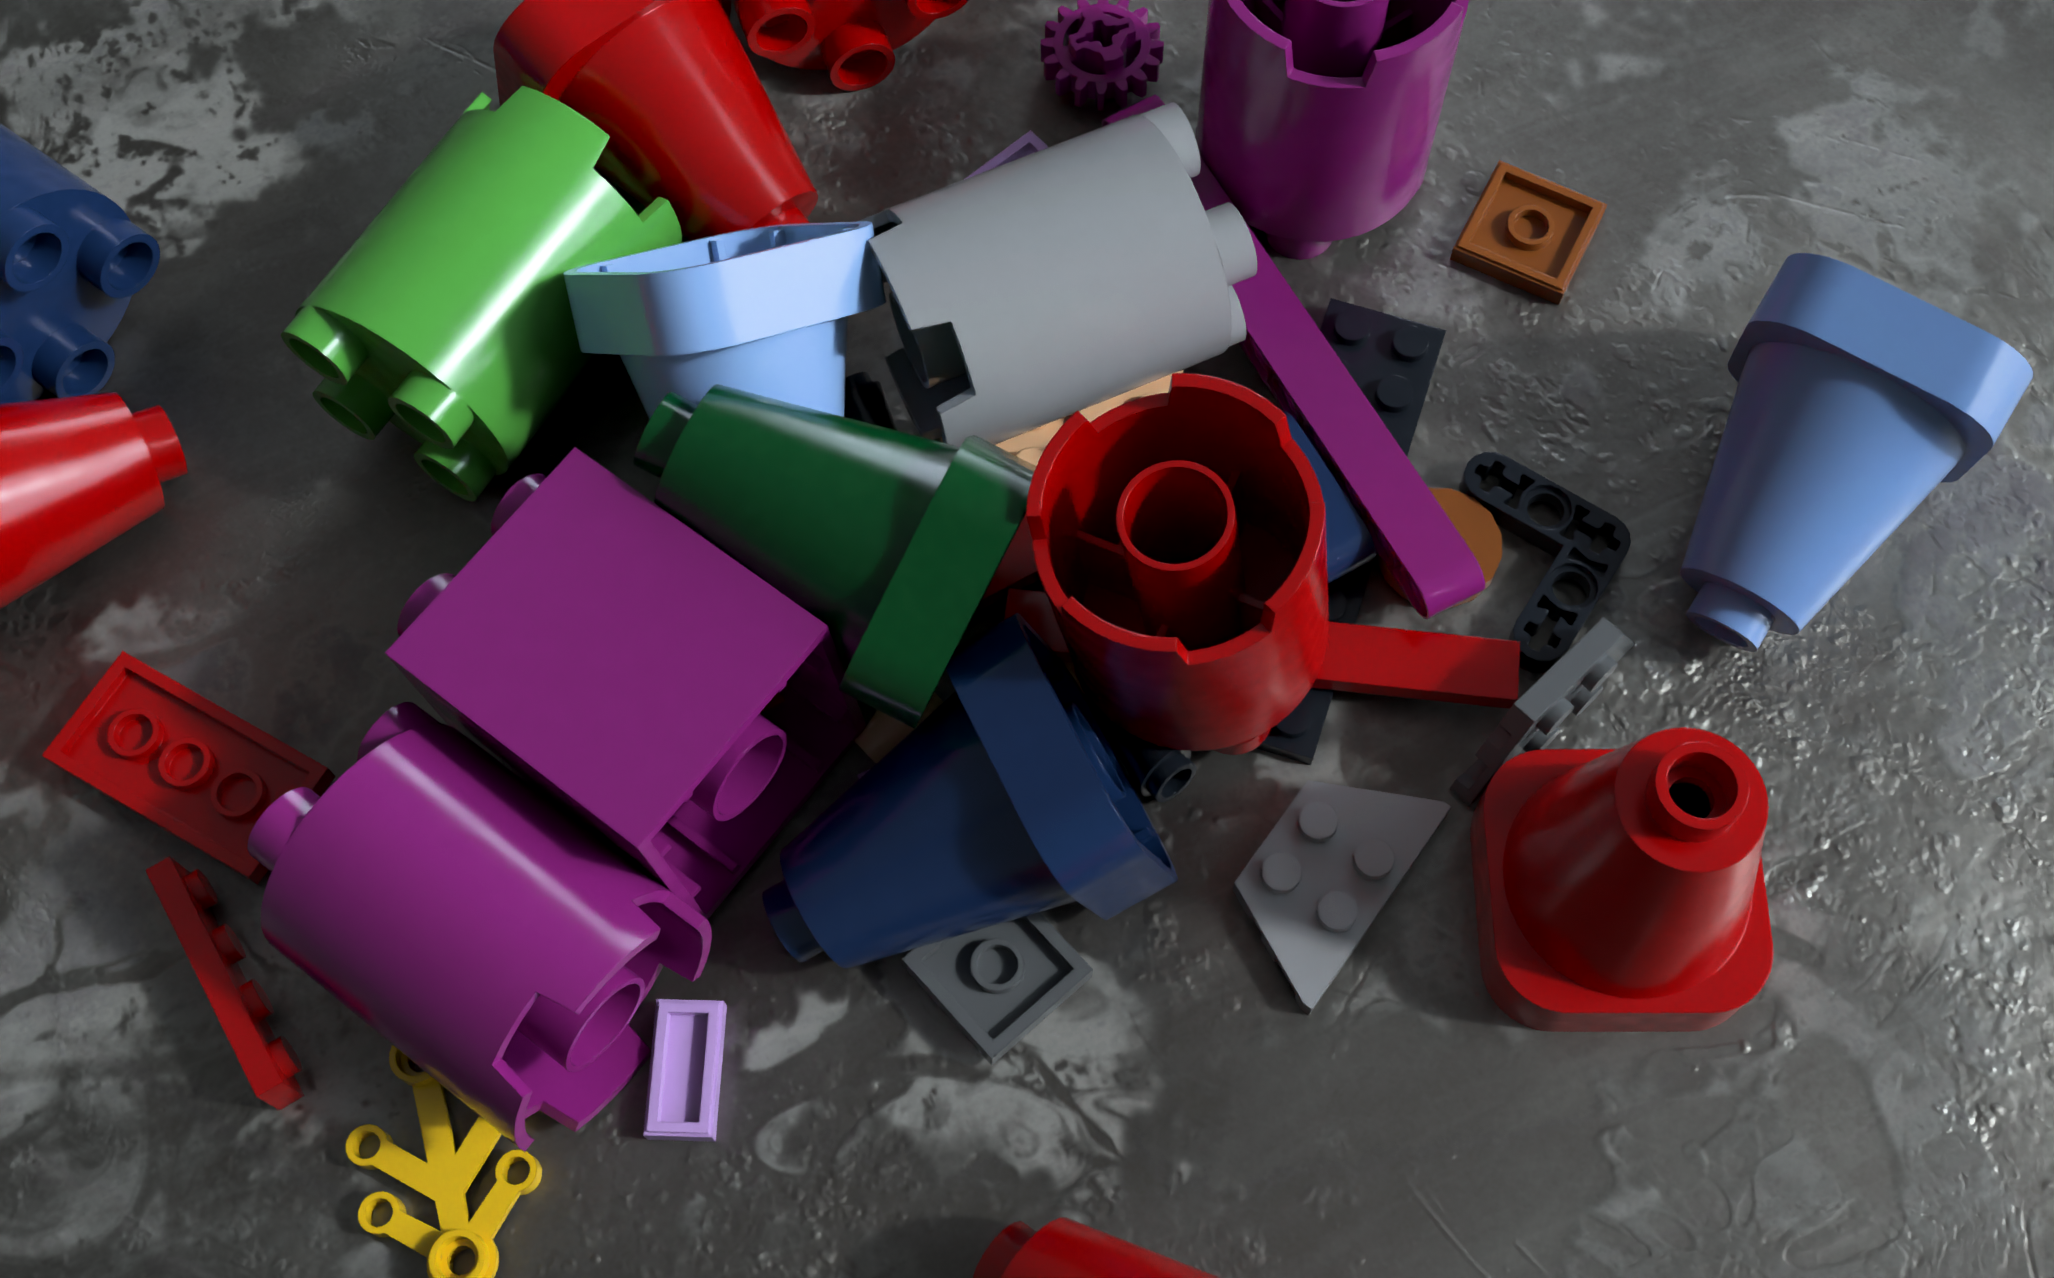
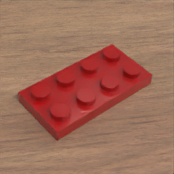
M124 651L120 653L41 755L54 766L257 885L268 871L265 866L248 852V839L257 820L283 794L296 788L307 787L321 797L336 777L326 766Z

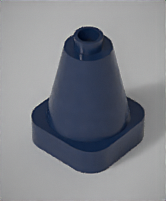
M1019 613L1010 616L956 647L946 666L956 691L781 850L780 864L784 880L765 890L762 894V899L774 931L787 951L797 961L805 962L825 951L836 964L848 969L1078 901L1102 919L1108 920L1178 881L1174 866L1157 831L1086 698L1058 655Z

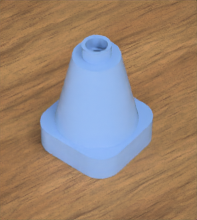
M872 222L802 223L751 228L595 262L565 271L563 274L580 351L583 353L620 355L649 420L662 399L669 392L672 391L698 405L706 393L716 384L844 417L848 316L874 309L886 303L880 266L872 254L868 243L869 239L875 237Z

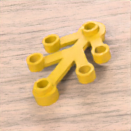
M392 1045L389 1052V1064L393 1073L398 1078L413 1087L427 1163L393 1144L391 1136L373 1124L361 1125L350 1133L345 1145L346 1154L350 1161L366 1170L380 1169L434 1200L441 1231L408 1215L404 1203L398 1197L384 1191L374 1192L362 1201L358 1209L359 1224L368 1233L377 1237H392L427 1257V1275L429 1278H494L499 1266V1251L494 1242V1237L519 1196L529 1194L537 1188L542 1178V1167L539 1161L527 1151L516 1149L505 1153L499 1159L495 1168L496 1183L470 1220L465 1194L502 1134L479 1116L456 1152L443 1086L427 1072H416L414 1062ZM377 1135L380 1140L378 1152L371 1158L362 1159L359 1152L361 1143L367 1137ZM518 1161H527L530 1166V1172L526 1180L517 1185L510 1184L508 1180L510 1167ZM381 1203H391L393 1214L390 1221L383 1226L375 1227L372 1222L374 1209ZM472 1249L475 1254L473 1268L466 1274L458 1275L454 1270L455 1257L463 1250Z

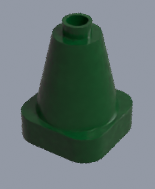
M719 384L714 385L698 405L672 391L669 392L651 416L638 443L633 460L634 466L660 478L654 500L656 505L828 626L840 659L848 666L839 686V691L914 729L938 687L955 648L959 646L1026 514L1028 492L1033 473L1036 469L1035 465L976 435L967 437L962 445L958 447Z

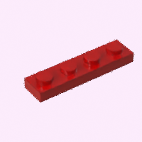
M170 856L147 868L145 871L256 1097L278 1110H282L304 1097L294 1076L302 1071L300 1060L284 1036L281 1035L275 1038L266 1020L268 1016L274 1013L271 1002L255 979L247 982L238 964L239 961L246 958L245 951L233 930L226 923L219 926L210 908L218 903V898L208 879L199 869L190 873Z

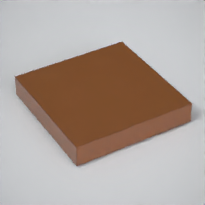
M1499 160L1453 247L1450 260L1559 305L1599 226L1608 204Z

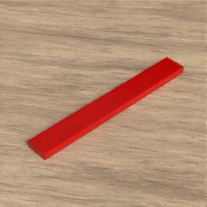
M1009 588L1004 620L1019 613L1058 655L1061 661L1072 662L1046 592ZM1329 621L1325 657L1319 674L1311 688L1510 709L1518 700L1521 641Z

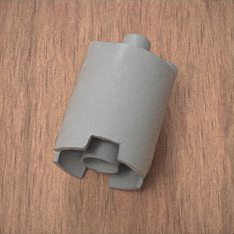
M1170 102L1139 115H1132L859 220L872 222L875 237L868 240L869 247L880 266L883 283L888 282L892 290L889 293L890 306L903 344L902 348L885 357V361L905 407L921 437L931 440L942 437L943 443L960 447L967 437L976 435L996 445L1071 415L1076 411H1081L1221 355L1229 346L1245 340V317L1232 285L1256 275L1257 256L1254 243L1242 215L1233 204L1226 202L1206 211L1204 210L1191 178L1200 173L1201 162L1198 145L1186 115L1176 103Z

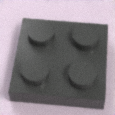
M1040 912L913 949L902 958L904 969L991 1065L998 1061L1086 983L1093 974V969Z

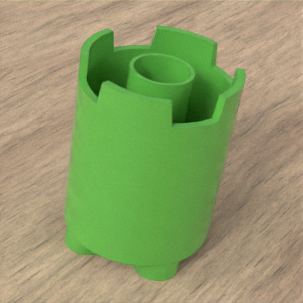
M521 86L496 111L489 110L492 99L483 92L479 94L301 304L295 313V318L281 333V338L286 346L307 366L325 377L312 394L316 402L332 418L353 433L368 440H374L390 421L403 432L422 443L413 455L422 470L445 489L468 501H476L495 475L503 474L509 469L598 355L580 351L563 273L583 265L682 243L680 223L667 199L657 197L643 212L637 215L626 200L593 169L610 136L567 105L526 86Z

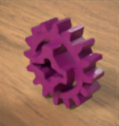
M1077 0V10L1075 11L1060 6L1058 8V22H1046L1045 39H1041L1040 43L1041 62H1044L1045 80H1056V94L1059 97L1073 91L1075 93V106L1081 107L1087 98L1095 99L1097 110L1104 111L1106 100L1114 98L1121 108L1126 107L1127 93L1132 92L1143 98L1147 94V81L1157 82L1159 79L1160 64L1163 63L1164 41H1160V25L1158 22L1147 24L1148 9L1145 7L1139 8L1134 12L1129 11V0H1119L1116 5L1109 4L1108 0H1098L1097 4L1092 5L1087 0Z

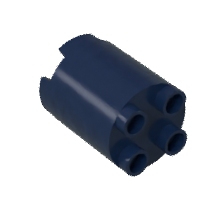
M1 123L0 404L32 401L49 392L57 398L97 394L108 382L115 366V354L107 342L122 320L132 295L140 291L153 277L160 259L159 245L152 236L134 225L124 210L114 201Z

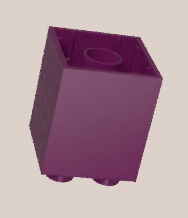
M574 447L548 477L543 474H531L518 481L508 490L494 512L491 522L492 537L456 576L450 573L436 575L424 582L410 596L398 619L397 632L399 638L385 654L449 726L459 730L708 920L853 746L854 740L864 730L866 723L857 700L839 691L845 669L829 628L825 623ZM776 693L784 700L760 713Z

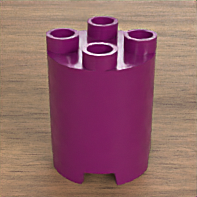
M1209 0L1198 123L1195 136L1199 154L1245 222L1264 231L1268 243L1276 252L1296 260L1314 258L1325 252L1332 241L1359 236L1386 223L1397 215L1419 190L1424 180L1469 0Z
M403 702L392 707L372 725L361 742L357 754V762L342 774L321 797L307 787L296 788L283 794L263 812L254 825L248 839L249 854L271 871L263 895L260 917L261 928L268 943L522 1151H526L534 1141L525 1129V1119L540 1110L576 1132L597 1115L630 1082L651 1056V1048L629 1025L630 1020L652 988L663 966L693 982L701 976L711 947L712 929L709 921L459 730L452 726L441 724L413 702Z

